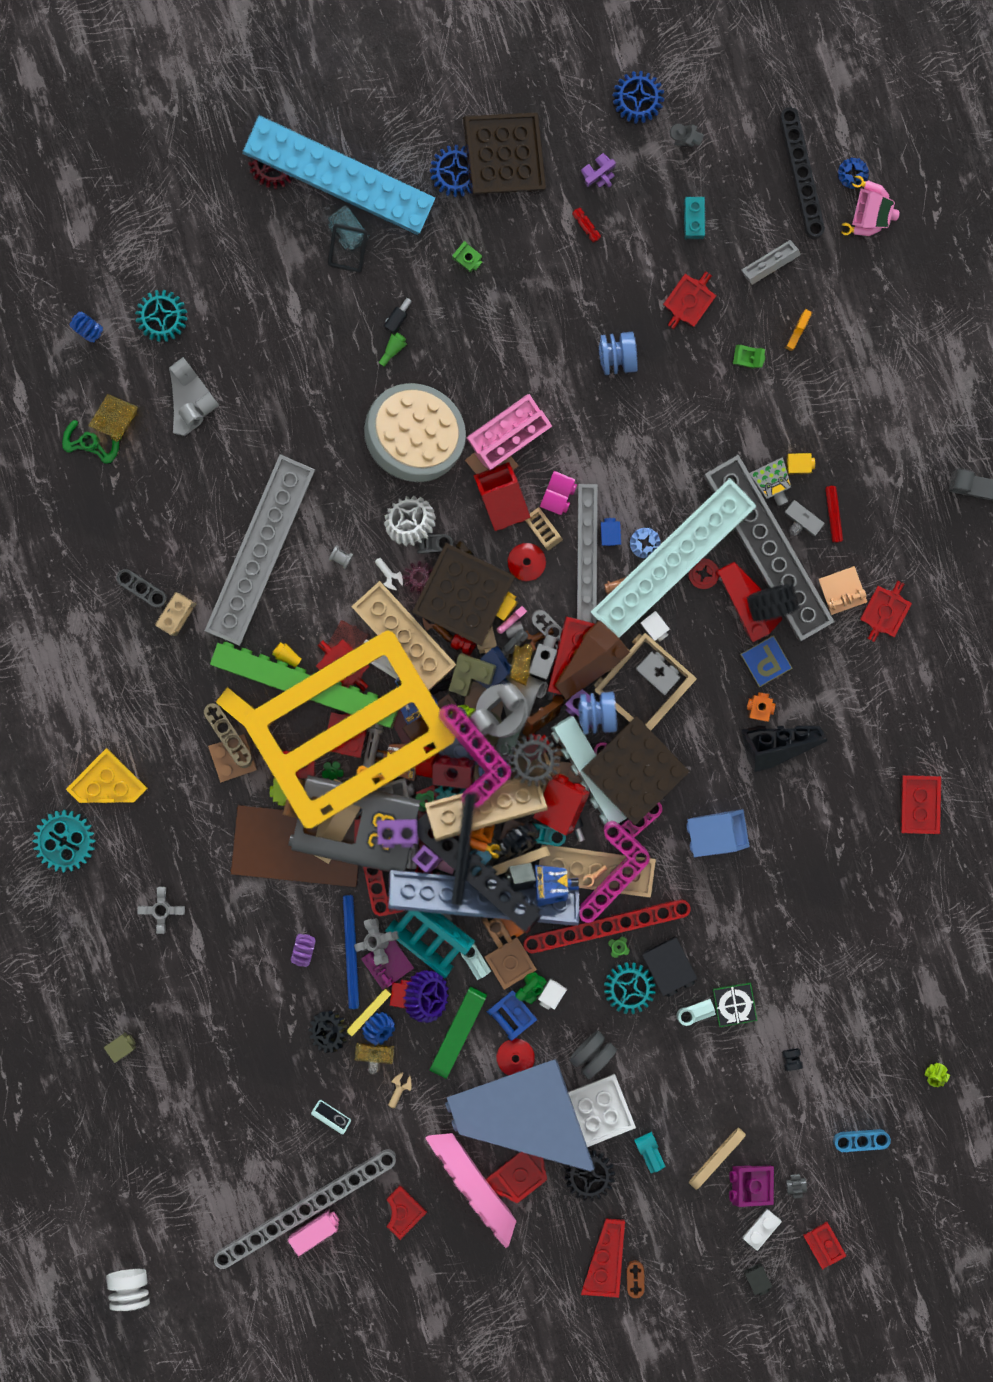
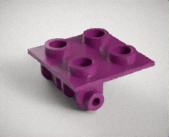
M395 940L390 941L388 947L384 949L389 963L375 965L373 951L361 958L382 990L388 988L395 981L414 969Z

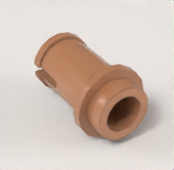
M626 577L613 582L607 581V584H604L607 595Z

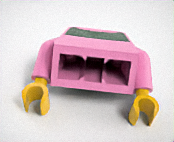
M855 176V178L861 180V184L855 185L852 183V186L855 188L864 187V189L860 190L852 223L855 227H851L847 222L843 223L842 226H849L850 229L848 232L841 231V233L849 235L852 232L854 235L871 236L880 232L882 228H888L891 220H898L899 210L893 209L895 202L889 199V194L883 186L868 180L865 182L861 176Z

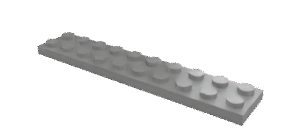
M281 454L279 455L204 631L241 646L315 469Z

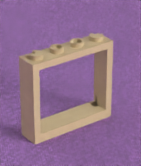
M639 633L632 641L634 645L629 650L630 653L615 667L610 669L605 678L600 677L596 681L594 691L600 696V693L604 692L602 689L639 647L646 642L686 677L645 724L651 731L697 678L646 633L643 635ZM615 702L616 711L630 722L633 717Z

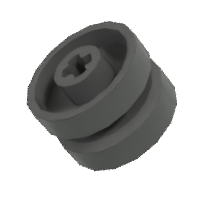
M599 1030L588 1037L569 1058V1061L575 1067L584 1064L581 1073L587 1079H590L599 1072L617 1052V1048L611 1042L601 1047L605 1041V1036Z

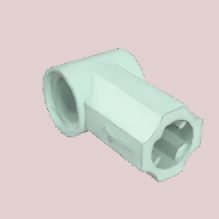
M474 943L472 947L475 951L472 955L464 956L462 953L461 955L478 980L488 975L491 969Z
M711 999L679 1009L676 1017L682 1025L690 1026L697 1021L714 1016L716 1013ZM687 1011L691 1017L688 1021L684 1022L681 1019V1015Z

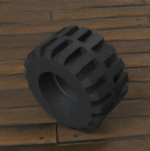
M792 584L771 587L747 597L752 619L756 622L778 618L793 613L800 608L794 585Z

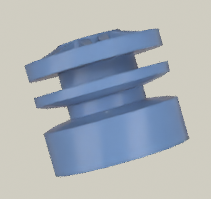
M633 332L620 333L619 342H616L614 335L610 334V343H607L605 335H600L599 357L604 375H610L609 366H613L614 374L618 373V365H622L624 373L638 371Z
M614 692L600 693V700L598 702L595 701L593 693H590V702H586V694H580L578 709L583 734H589L588 725H592L593 733H596L598 724L602 725L604 733L617 732Z

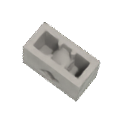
M650 652L636 670L665 695L680 679L678 676L679 671L672 665L668 667L663 662L665 658L658 652L655 654ZM662 667V668H663L662 673H663L664 675H663V676H660V675H659V676L656 677V676H655L656 671H655L654 669H655V668H658V669H659V668Z

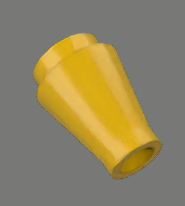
M280 642L272 653L276 660L288 663L293 667H297L302 659L286 643Z

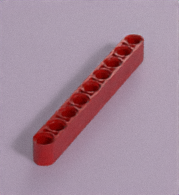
M678 899L595 919L590 923L582 922L576 926L569 925L531 934L524 939V948L529 953L546 951L684 918L689 915L691 909L687 901ZM680 903L687 906L686 911L682 914L676 911V907ZM660 908L668 910V915L665 918L658 916L657 912ZM646 912L649 914L647 922L639 920L641 913ZM623 917H629L631 923L629 926L623 927L620 924V920ZM605 921L611 922V930H602V923ZM585 926L593 927L594 931L590 936L583 934ZM567 930H572L575 933V937L572 940L564 938V933ZM551 934L556 937V942L552 945L547 944L545 938ZM535 939L538 945L536 948L530 949L527 947V941Z

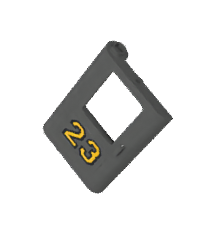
M308 775L304 790L311 799L313 796L321 797L343 783ZM375 790L352 804L361 807L363 810L354 844L305 834L303 831L304 826L298 818L294 835L291 834L288 846H292L291 850L381 871H406L410 847L394 844V848H383L382 844H378L377 821L417 819L421 800ZM388 828L385 829L383 837L387 840L392 839L393 831ZM405 828L402 831V835L405 839H410L413 832L411 829Z

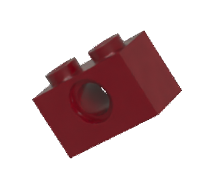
M448 755L436 757L433 763L432 785L468 789L474 783L475 760H469L467 757L451 758ZM450 768L455 769L458 773L452 772Z

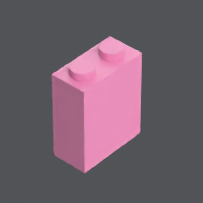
M328 1208L290 1233L288 1242L299 1257L338 1230V1221L340 1220L334 1211L331 1212Z

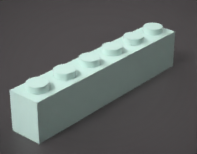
M569 716L551 727L553 731L551 733L552 738L556 743H560L563 748L560 751L566 760H570L572 772L575 776L579 775L582 781L580 784L585 787V790L590 792L591 799L589 800L592 806L600 811L601 815H599L602 823L605 825L608 821L620 823L625 820L626 816L581 771L596 754L574 716Z

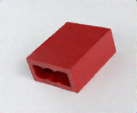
M557 774L552 777V780H549L543 793L547 810L535 813L533 818L566 836L573 832L590 792L585 790L583 785L579 783L574 784L569 781V778L565 775Z

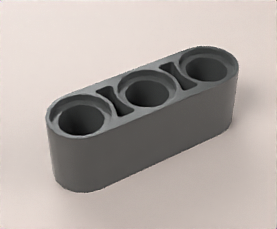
M128 569L118 572L117 582L136 596L157 608H162L167 604V594ZM124 573L130 574L131 580L129 583L122 582L121 577ZM141 583H145L147 586V591L144 594L138 592V585ZM156 594L163 596L161 604L154 603V596Z

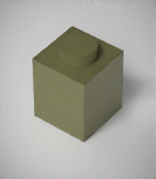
M124 1032L107 1044L104 1049L112 1061L116 1063L135 1049L134 1044L136 1043L130 1034L126 1035Z

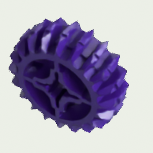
M424 970L412 976L411 982H407L408 988L404 990L406 996L403 998L406 1000L404 1006L407 1007L406 1012L410 1014L411 1018L418 1022L428 1023L442 1016L441 1011L446 1010L444 1006L448 1003L446 1001L447 997L450 996L447 994L449 987L445 986L447 981L443 979V976L434 971Z

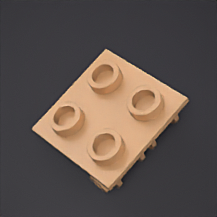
M855 566L818 579L831 615L867 603V596L862 588Z

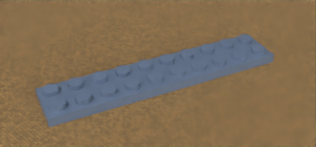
M390 870L388 909L510 920L466 880L463 904L453 905L452 894L455 876ZM489 880L486 885L487 889H494L496 887V880ZM535 884L532 888L519 890L526 896L524 901L529 905L534 903L537 906ZM568 890V899L566 901L537 906L540 909L539 914L542 916L537 922L574 926L579 924V890ZM509 892L501 895L502 902H508L511 898ZM518 905L515 909L517 915H522L525 912L524 905Z

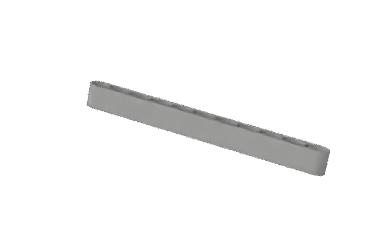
M390 1149L383 1150L231 1242L217 1252L214 1258L215 1265L220 1269L228 1268L388 1171L396 1163V1154ZM390 1155L393 1161L386 1164L383 1162L382 1157ZM374 1165L376 1172L370 1174L366 1171V1167ZM357 1175L360 1181L354 1184L350 1181L349 1177ZM341 1185L344 1190L340 1194L335 1193L333 1187ZM317 1196H326L327 1202L319 1203ZM302 1205H308L311 1211L309 1213H303L300 1207ZM292 1215L294 1222H285L284 1216ZM275 1225L278 1231L271 1233L268 1231V1226ZM259 1235L261 1242L254 1243L251 1236ZM238 1244L243 1245L245 1251L238 1253L235 1250V1246ZM219 1255H226L228 1262H220Z

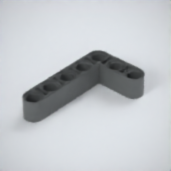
M957 469L952 472L948 491L993 501V479L974 476L975 472L964 469Z

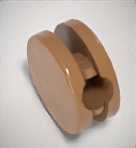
M486 917L481 919L499 949L503 947L499 939L504 936L508 944L512 942V938L501 919L493 918L490 922Z

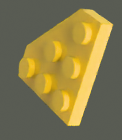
M106 748L66 790L79 803L135 802L148 788Z

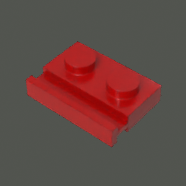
M828 1222L803 1235L822 1270L846 1257Z

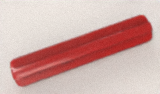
M836 486L826 487L831 536L832 541L836 543L843 541Z

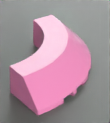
M453 1133L427 1136L426 1140L436 1156L444 1164V1168L449 1175L455 1179L453 1181L459 1190L470 1201V1205L479 1214L486 1226L490 1227L496 1238L507 1248L516 1224V1220L509 1208L486 1181Z

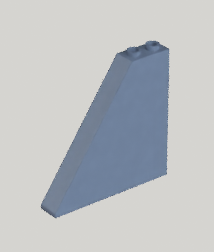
M557 1059L447 1097L448 1102H445L448 1113L452 1112L454 1118L452 1120L453 1128L460 1135L584 1170L592 1171L595 1169Z

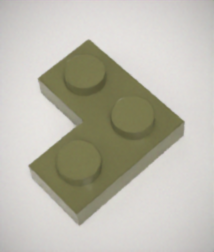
M462 653L459 654L449 691L467 697L469 696L473 679L491 684L496 665Z

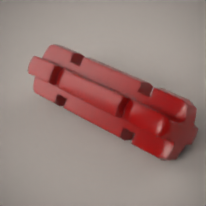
M580 207L574 210L572 215L576 220L578 219V223L585 233L590 235L591 241H598L601 235L595 230L589 218L584 216L583 210Z

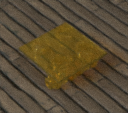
M107 394L88 426L112 436L111 439L118 442V440L122 439L124 431L128 429L127 426L131 425L130 422L133 417L137 415L138 407Z

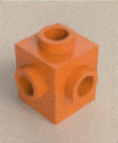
M758 692L757 696L753 695L752 699H748L747 710H750L748 718L769 722L770 714L773 715L775 710V703H773V699L769 698V694ZM760 703L764 705L762 710L758 708Z

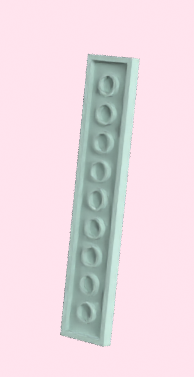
M729 478L604 598L591 613L620 638L756 507V504Z

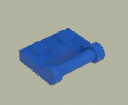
M514 990L510 991L486 1011L504 1029L510 1041L537 1020L524 1002L516 998ZM501 1007L518 1026L517 1029L513 1030L498 1010Z

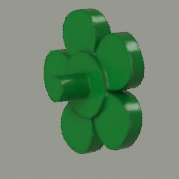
M334 761L333 764L325 762L323 767L326 770L322 771L323 778L330 776L329 780L338 779L337 776L342 777L344 771L339 769L341 764L338 761Z

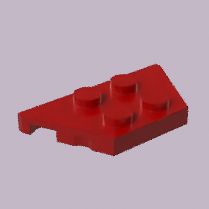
M518 1152L489 1175L486 1181L496 1194L519 1203L547 1180V1175L542 1157Z

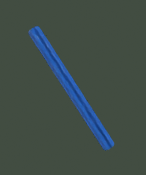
M344 895L343 911L349 1009H358L357 955L354 947L356 944L353 895Z

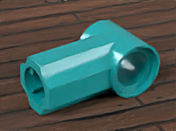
M652 1132L634 1139L650 1173L658 1172L666 1167Z

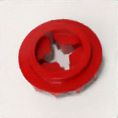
M702 558L688 572L692 585L699 589H708L714 586L719 578L718 567L712 560ZM707 566L706 573L712 575V577H705L702 580V582H700L701 575L696 573V571H702L703 568Z

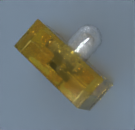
M357 1043L355 1061L368 1062V1072L370 1074H377L380 1063L393 1064L395 1046Z

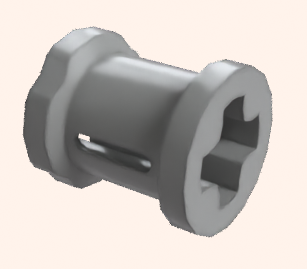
M336 545L329 557V561H335L346 569L353 554L342 551Z

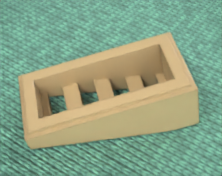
M539 507L530 513L531 518L525 520L547 551L563 540ZM541 515L542 518L532 524L531 521ZM543 522H546V524L542 526L540 529H536ZM549 528L551 529V530H550L548 533H546L544 536H541V535H540V534H542L543 532H545L547 529H549ZM555 534V536L552 539L546 542L548 538Z

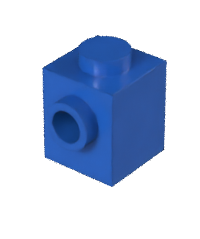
M616 518L604 519V522L600 523L601 546L621 545L620 521H616Z

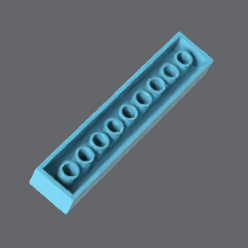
M261 116L258 117L242 153L416 235L421 232L435 200V197Z

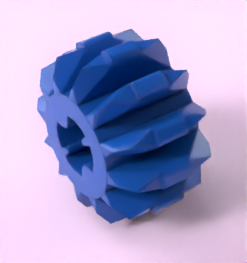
M78 312L71 319L70 327L89 342H95L101 336L102 326L85 313Z
M383 1012L375 1013L373 1017L370 1016V1019L365 1021L366 1025L362 1027L365 1039L374 1045L378 1043L381 1045L385 1040L388 1041V1038L393 1036L392 1032L395 1031V1023L392 1018Z

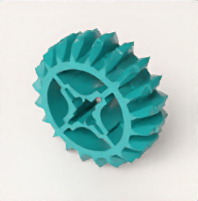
M155 290V297L148 293L150 298L148 301L144 297L142 298V301L145 303L144 306L142 304L137 305L142 311H136L135 314L141 316V318L136 319V322L143 323L138 328L140 330L145 329L143 332L144 336L151 333L150 340L157 336V342H161L163 336L165 342H168V335L175 339L176 337L173 334L175 331L179 335L182 333L178 329L179 326L182 328L186 327V325L181 323V321L188 320L187 317L182 316L187 313L186 309H181L185 304L184 302L178 303L180 300L179 296L173 299V292H170L167 297L166 290L162 291V296H160L158 290ZM162 301L170 302L175 306L176 310H165ZM156 303L155 312L147 316L150 306ZM160 309L166 315L163 322L156 318L159 315L158 313L161 312ZM177 316L174 325L167 330L168 321ZM147 322H158L161 331L153 330Z
M625 962V969H622L620 964L617 965L619 971L616 972L615 969H611L614 976H606L611 982H604L605 986L610 987V989H605L604 993H611V995L606 997L607 1001L613 999L614 1001L610 1005L614 1007L618 1004L616 1009L618 1012L624 1007V1014L628 1013V1008H631V1013L635 1014L634 1008L636 1007L639 1012H642L640 1005L643 1004L648 1008L649 1005L645 1001L649 1000L652 1002L653 998L649 994L653 995L656 993L654 990H650L651 987L656 986L655 983H649V981L654 979L653 976L646 977L649 973L648 969L641 972L643 965L635 969V962L632 963V968H629L628 962ZM625 973H634L628 981L618 979ZM639 976L645 981V993L636 986ZM633 983L635 991L626 993L627 989L624 985ZM615 984L623 989L620 1000L614 993ZM632 995L641 997V999L635 1003H626L628 998Z

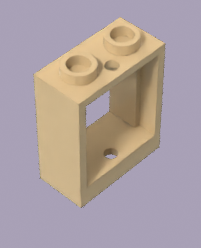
M176 592L156 623V626L172 636H177L196 603Z

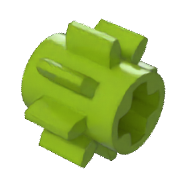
M940 1063L931 1064L924 1074L928 1077L927 1082L933 1087L944 1086L950 1077L947 1074L948 1069Z

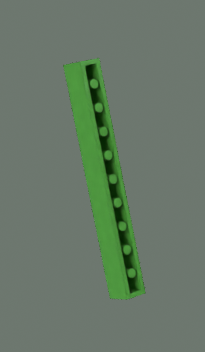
M225 641L223 644L217 643L210 665L282 691L290 689L311 676L306 674L305 669L295 667V670L288 668V663L279 660L277 663L271 662L268 656L259 654V657L252 655L253 651L241 648V651L234 649V644ZM338 682L310 700L353 715L378 700L379 695L367 692L366 695L360 693V689L350 685L348 689L342 686V682ZM398 711L376 724L392 729Z

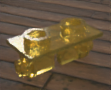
M525 644L522 648L515 645L510 679L526 686L527 678L530 676L529 667L531 653H533V648L530 644Z

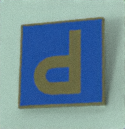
M774 635L740 654L759 687L793 669Z

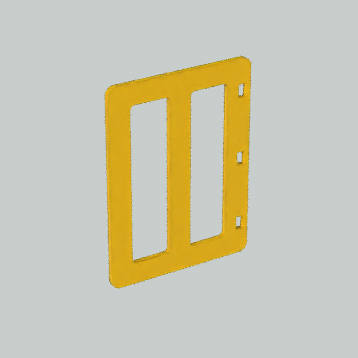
M384 631L248 713L243 718L245 728L301 823L306 828L317 826L450 746L455 741V736L439 718V707L392 631ZM381 656L388 658L402 682L399 687L290 753L283 754L268 729L270 723ZM409 703L416 705L429 727V731L318 799L310 800L296 776L298 770ZM433 742L436 748L426 754L424 747ZM382 773L385 779L374 785L372 778ZM330 804L334 810L323 816L321 809Z

